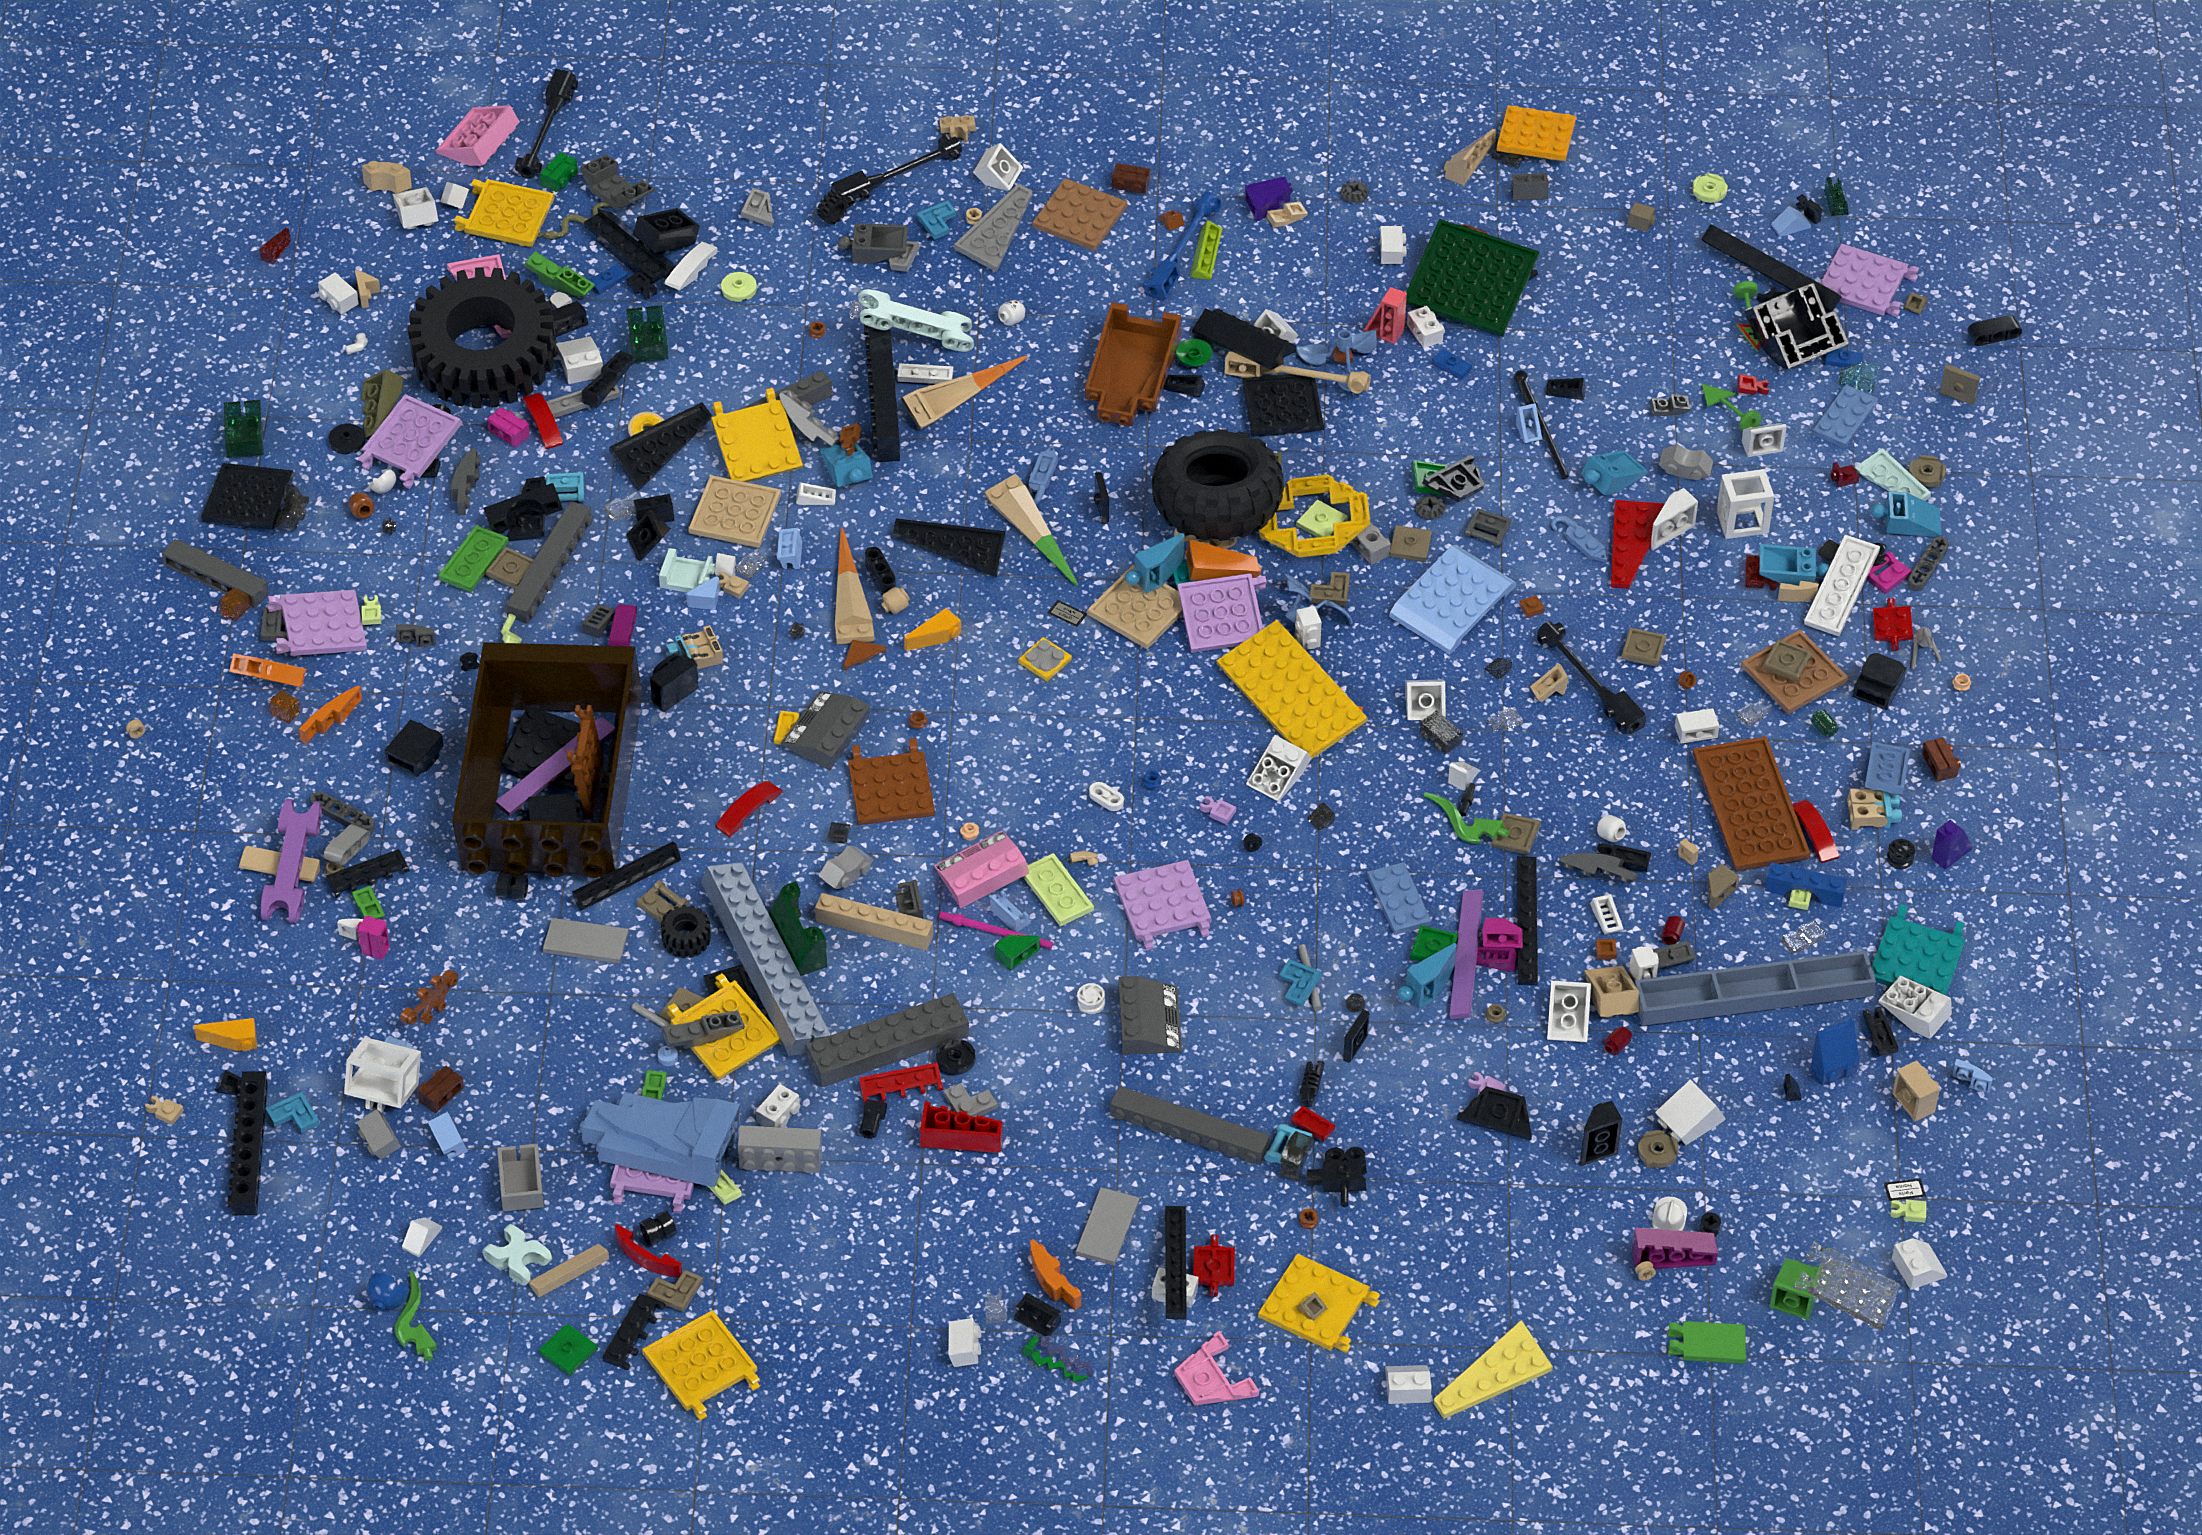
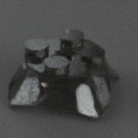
M287 484L284 486L285 504L279 512L274 528L277 530L290 529L295 531L299 520L302 521L307 511L304 508L307 506L310 497L305 496L297 486Z

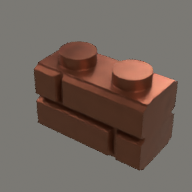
M1116 163L1112 174V188L1146 194L1151 180V169Z
M1943 737L1937 738L1934 741H1925L1921 753L1936 781L1940 782L1947 778L1957 777L1961 764L1960 760L1953 755L1952 745L1950 743L1947 744Z
M448 1066L443 1067L441 1070H436L427 1083L423 1082L419 1086V1101L437 1113L464 1088L463 1078Z

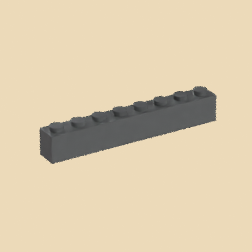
M570 501L506 604L507 617L509 613L516 616L515 620L527 624L532 617H535L538 606L544 602L546 593L552 589L554 580L560 576L562 567L568 563L569 556L576 550L578 541L583 539L586 528L591 526L593 521L591 507Z
M1121 1086L1118 1087L1110 1104V1116L1118 1120H1124L1136 1126H1143L1154 1132H1161L1173 1138L1188 1141L1194 1145L1198 1144L1212 1151H1219L1231 1157L1246 1160L1249 1163L1261 1165L1269 1148L1270 1135Z

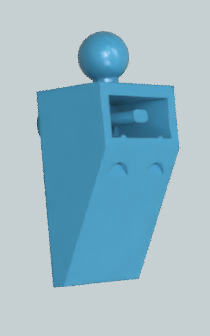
M854 442L855 452L850 456H847V449H842L841 443L819 449L829 474L838 487L873 478L870 459L856 442Z
M1622 450L1589 456L1581 475L1588 484L1594 485L1604 495H1611L1620 492L1641 479L1649 471L1626 451Z
M1888 491L1885 505L1875 504L1871 508L1873 517L1882 518L1885 515L1886 533L1926 537L1942 536L1940 508L1907 492Z
M1181 533L1135 554L1134 570L1128 571L1125 575L1127 584L1136 585L1138 583L1146 594L1162 587L1184 560V534Z
M1760 544L1759 574L1780 584L1799 586L1800 581L1815 583L1816 574L1821 578H1825L1830 567L1826 563L1816 566V548Z
M1456 943L1451 944L1418 964L1411 965L1407 969L1406 986L1400 987L1397 992L1398 998L1404 1002L1412 1000L1419 1009L1434 1001L1455 969Z

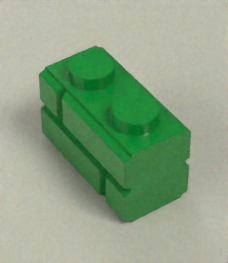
M560 152L540 173L541 186L550 188L554 192H558L562 187L565 188L569 179L575 177L578 173L577 160Z

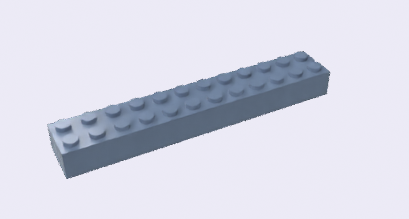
M743 863L707 866L701 883L788 1055L805 1054L807 1043L830 1036L831 1034Z
M1867 951L1640 979L1635 980V985L1639 990L1638 1013L1641 1024L1644 1026L1869 997L1874 995L1876 980L1873 970L1870 968L1871 964Z

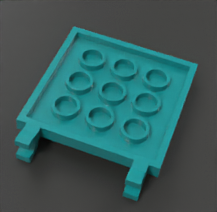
M1900 904L1897 917L1890 916L1872 965L1876 983L1891 987L1900 976H1903L1947 996L1966 942V938L1961 937L1965 923L1957 921L1954 933L1949 934L1906 921L1908 906Z

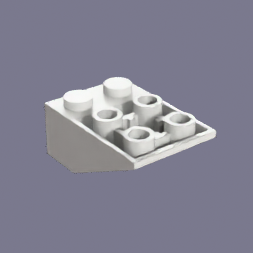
M1274 735L1246 785L1279 802L1303 774L1312 757L1303 749Z
M1900 976L1879 999V1003L1908 1028L1929 1039L1932 1038L1952 1014L1950 997L1903 976Z

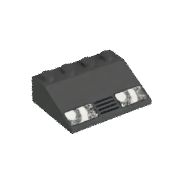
M819 691L782 740L781 745L831 770L867 722L870 705L855 697Z
M1140 976L1118 977L1122 1055L1182 1053L1177 986Z

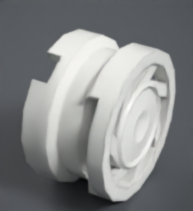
M1088 983L1079 988L1077 1000L1080 1010L1087 1014H1096L1103 1010L1105 1006V992L1101 986Z

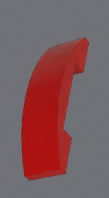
M538 392L522 397L527 411L531 413L539 430L545 449L563 445L556 421L542 394Z
M769 780L752 787L727 809L715 825V828L730 838L743 827V821L765 802L770 804L783 791Z
M1807 799L1792 803L1797 819L1800 820L1814 844L1813 850L1821 864L1838 859L1839 853L1833 837L1818 810Z
M619 1224L614 1226L615 1237L619 1246L635 1263L660 1275L669 1277H680L682 1275V1263L666 1253L661 1258H658L634 1243L632 1232Z

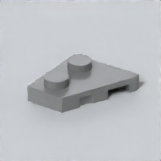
M752 188L741 211V217L773 227L774 219L772 218L769 193Z
M907 241L905 254L889 258L891 270L908 272L920 248L919 242Z

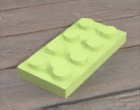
M1054 853L1027 865L1029 874L1023 876V878L1060 927L1094 911V905Z

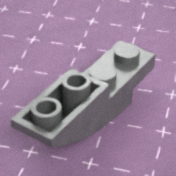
M472 448L464 456L453 476L451 495L452 501H457L458 515H466V508H470V497L467 495L471 494V487H476V480L480 478V471L477 469V466H481V456L477 455V448Z
M1576 853L1559 858V861L1564 862V867L1572 870L1575 867L1582 869L1581 873L1591 877L1592 874L1598 875L1600 869H1602V873L1613 876V873L1620 875L1619 879L1628 883L1631 880L1637 881L1639 873L1622 867L1624 859L1610 855Z
M736 1010L702 1016L700 1021L665 1026L661 1032L668 1048L683 1045L684 1049L725 1038L744 1029L745 1026L739 1011Z

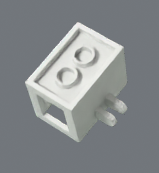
M1765 469L1724 474L1721 476L1717 515L1725 539L1769 533L1774 494ZM1765 502L1764 512H1762L1761 503ZM1754 512L1759 527L1734 530L1736 515Z
M364 1037L347 1059L344 1094L366 1099L365 1108L369 1110L372 1109L374 1102H378L377 1109L381 1113L384 1111L385 1105L402 1108L418 1086L421 1051ZM353 1065L359 1066L360 1068L352 1077Z

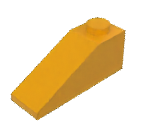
M947 608L943 609L904 636V649L909 651L942 644L958 637L961 633V620Z
M254 1018L194 1025L195 1036L198 1041L235 1051L258 1049Z

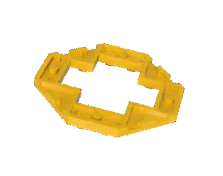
M1328 474L1290 479L1286 483L1287 486L1284 487L1283 499L1278 510L1294 509L1293 496L1330 492L1331 504L1350 503L1351 521L1333 523V536L1297 540L1296 527L1278 529L1275 512L1274 517L1268 521V524L1259 530L1260 538L1299 558L1337 553L1370 525L1367 494L1362 491L1359 493L1353 490L1352 486L1344 482L1339 483L1335 481L1334 477Z

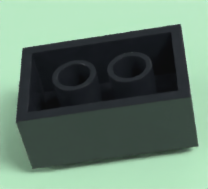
M674 208L637 217L633 235L650 248L652 252L660 253L695 244L700 225L680 209Z

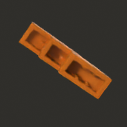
M357 685L340 694L315 712L299 728L300 741L307 744L317 732L325 734L334 722L342 724L362 700L361 687Z

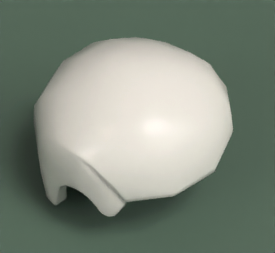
M389 469L379 478H373V482H368L367 484L375 493L383 494L393 488L396 483V475Z

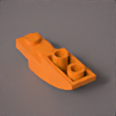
M233 653L229 672L302 687L306 669Z
M1034 1239L1030 1240L1031 1263L1043 1289L1055 1302L1062 1298L1074 1310H1077L1081 1307L1082 1294L1080 1290L1075 1286L1073 1287L1067 1278L1060 1274L1061 1265L1059 1260L1055 1256L1052 1257L1041 1243L1038 1244Z

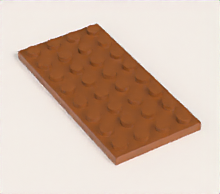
M1767 736L1693 748V757L1735 871L1768 866L1771 862L1780 864L1810 859L1809 848Z

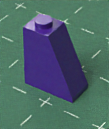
M1285 176L1245 185V200L1255 221L1262 220L1266 217L1268 211L1277 210L1289 202L1290 194L1293 192L1292 185L1288 183Z
M1952 820L1947 821L1937 829L1931 857L1945 870L1972 850V845L1965 831Z

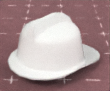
M1664 1197L1657 1201L1652 1218L1653 1228L1682 1231L1687 1216L1685 1203L1675 1197Z

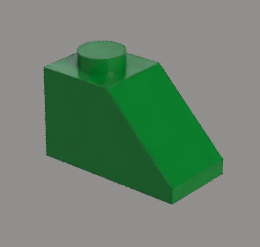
M1008 935L996 943L995 958L1011 971L1040 950V938L1030 935Z

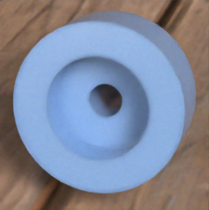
M661 1047L658 1051L659 1063L663 1066L674 1065L678 1061L676 1048Z

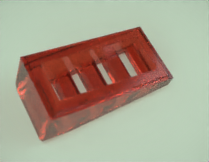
M288 228L283 229L259 249L262 261L274 264L291 242Z

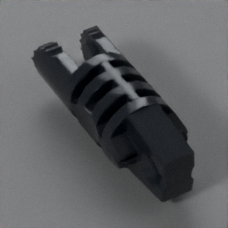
M1308 1061L1306 1064L1300 1089L1301 1102L1305 1107H1312L1315 1096L1318 1094L1325 1064L1323 1061L1316 1063L1315 1071L1313 1070L1312 1061Z

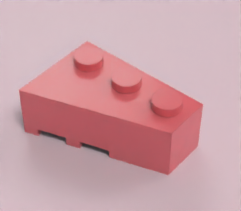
M1390 287L1363 332L1376 330V338L1396 344L1404 331L1407 293Z

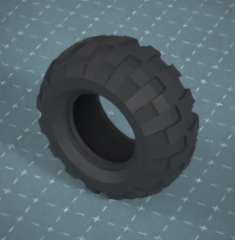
M1217 429V431L1210 432L1203 430L1194 432V435L1189 437L1183 436L1175 440L1174 445L1166 447L1163 454L1159 457L1152 474L1153 501L1164 521L1169 526L1177 528V532L1183 533L1185 536L1194 535L1199 540L1219 539V541H1227L1232 537L1239 536L1243 538L1251 535L1252 530H1261L1268 524V521L1274 517L1283 499L1284 476L1277 457L1272 449L1266 447L1265 442L1259 438L1252 439L1249 434L1241 431L1234 433L1228 432V429ZM1211 484H1228L1224 486H1208Z

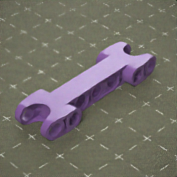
M286 799L284 801L278 821V832L285 833L275 884L274 886L265 885L261 898L262 920H269L276 909L285 908L289 911V923L296 924L303 910L305 889L297 887L308 837H318L322 816L321 802H314L308 812L299 814L294 811L293 799Z

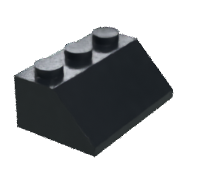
M1612 1100L1597 1104L1591 1111L1584 1127L1580 1156L1581 1166L1618 1154L1622 1117Z

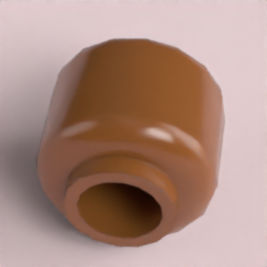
M358 492L349 498L348 508L356 518L366 519L373 514L375 509L374 503L366 493Z

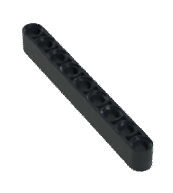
M1712 224L1709 225L1701 238L1706 244L1792 291L1814 283L1823 307L1831 312L1834 311L1842 298L1837 292Z

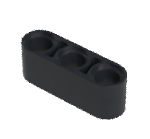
M2014 315L1975 322L1967 329L1976 346L2015 339L2022 334V328Z
M874 546L865 550V566L879 593L883 596V594L896 587V577L882 551Z

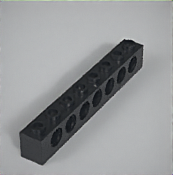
M242 1071V1078L238 1080L240 1096L236 1097V1106L239 1108V1112H235L237 1129L233 1131V1139L236 1141V1145H232V1157L235 1158L234 1162H231L230 1165L233 1179H229V1191L232 1192L231 1195H228L227 1199L228 1208L232 1209L233 1216L257 1215L266 1117L265 1108L268 1093L266 1071Z

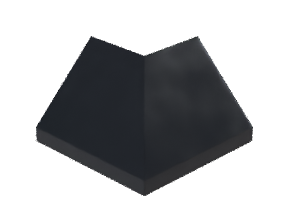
M648 510L626 534L638 561H641L671 529L652 510Z

